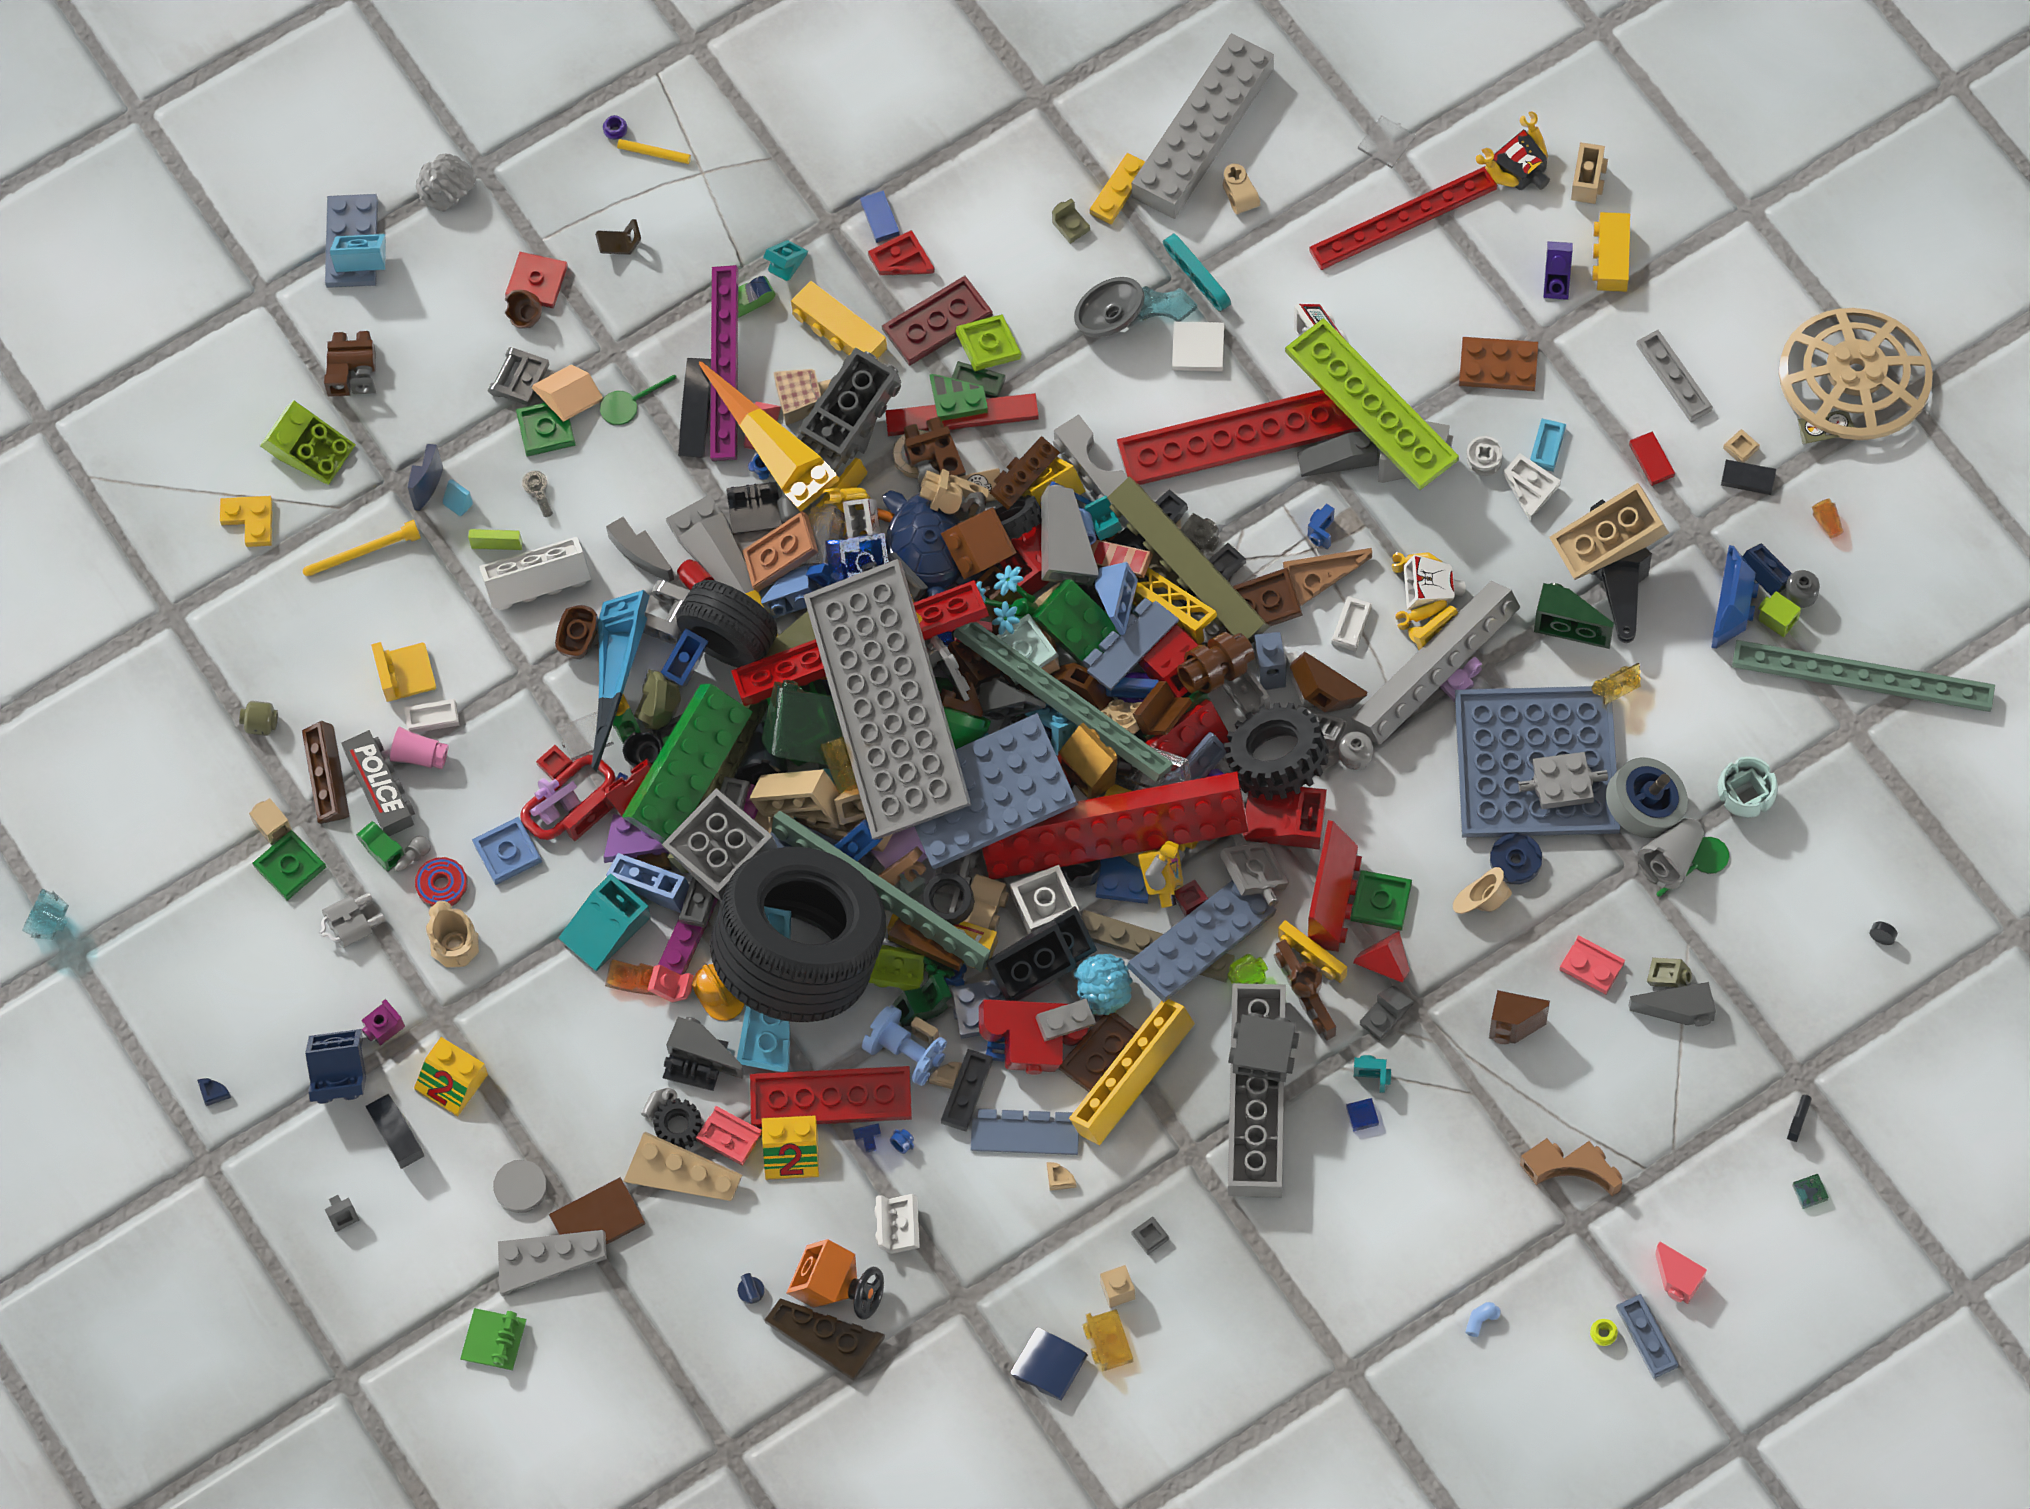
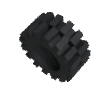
M675 1098L674 1103L670 1099L666 1101V1106L661 1104L659 1106L660 1111H656L654 1114L653 1125L658 1138L685 1149L686 1145H689L691 1148L694 1146L693 1141H697L696 1137L703 1126L700 1112L693 1103L690 1105L686 1099H684V1102H681L680 1098ZM675 1116H683L688 1120V1127L682 1133H673L668 1128L669 1121Z

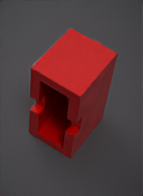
M645 759L631 769L632 775L628 779L624 780L623 777H620L605 788V795L621 816L652 767L648 759Z

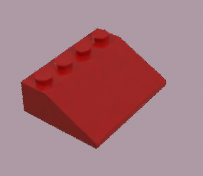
M1328 820L1308 917V937L1325 950L1339 952L1340 943H1346L1348 928H1344L1345 919L1350 920L1353 904L1348 902L1350 895L1355 896L1357 880H1354L1353 877L1355 871L1360 872L1362 856H1358V845L1331 820Z

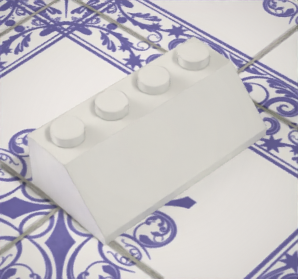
M577 537L479 566L492 609L498 608V610L510 608L513 603L520 601L531 602L537 596L546 593L547 595L557 594L563 588L569 586L574 588L586 584V581L591 580Z

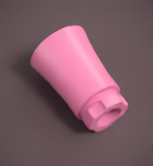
M398 727L391 747L390 762L410 763L442 769L446 762L449 745Z

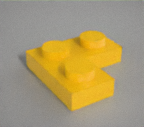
M271 496L220 498L221 526L245 524L246 547L272 546Z

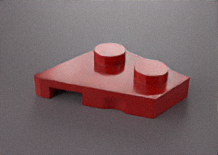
M912 230L868 251V257L879 275L934 273V266Z

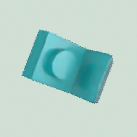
M786 240L766 249L763 258L770 261L768 267L770 273L785 281H789L807 256L808 250Z

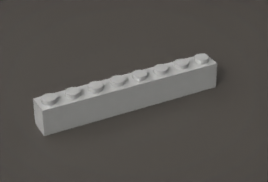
M1490 581L1350 717L1358 732L1366 734L1371 741L1381 745L1521 608L1512 590Z

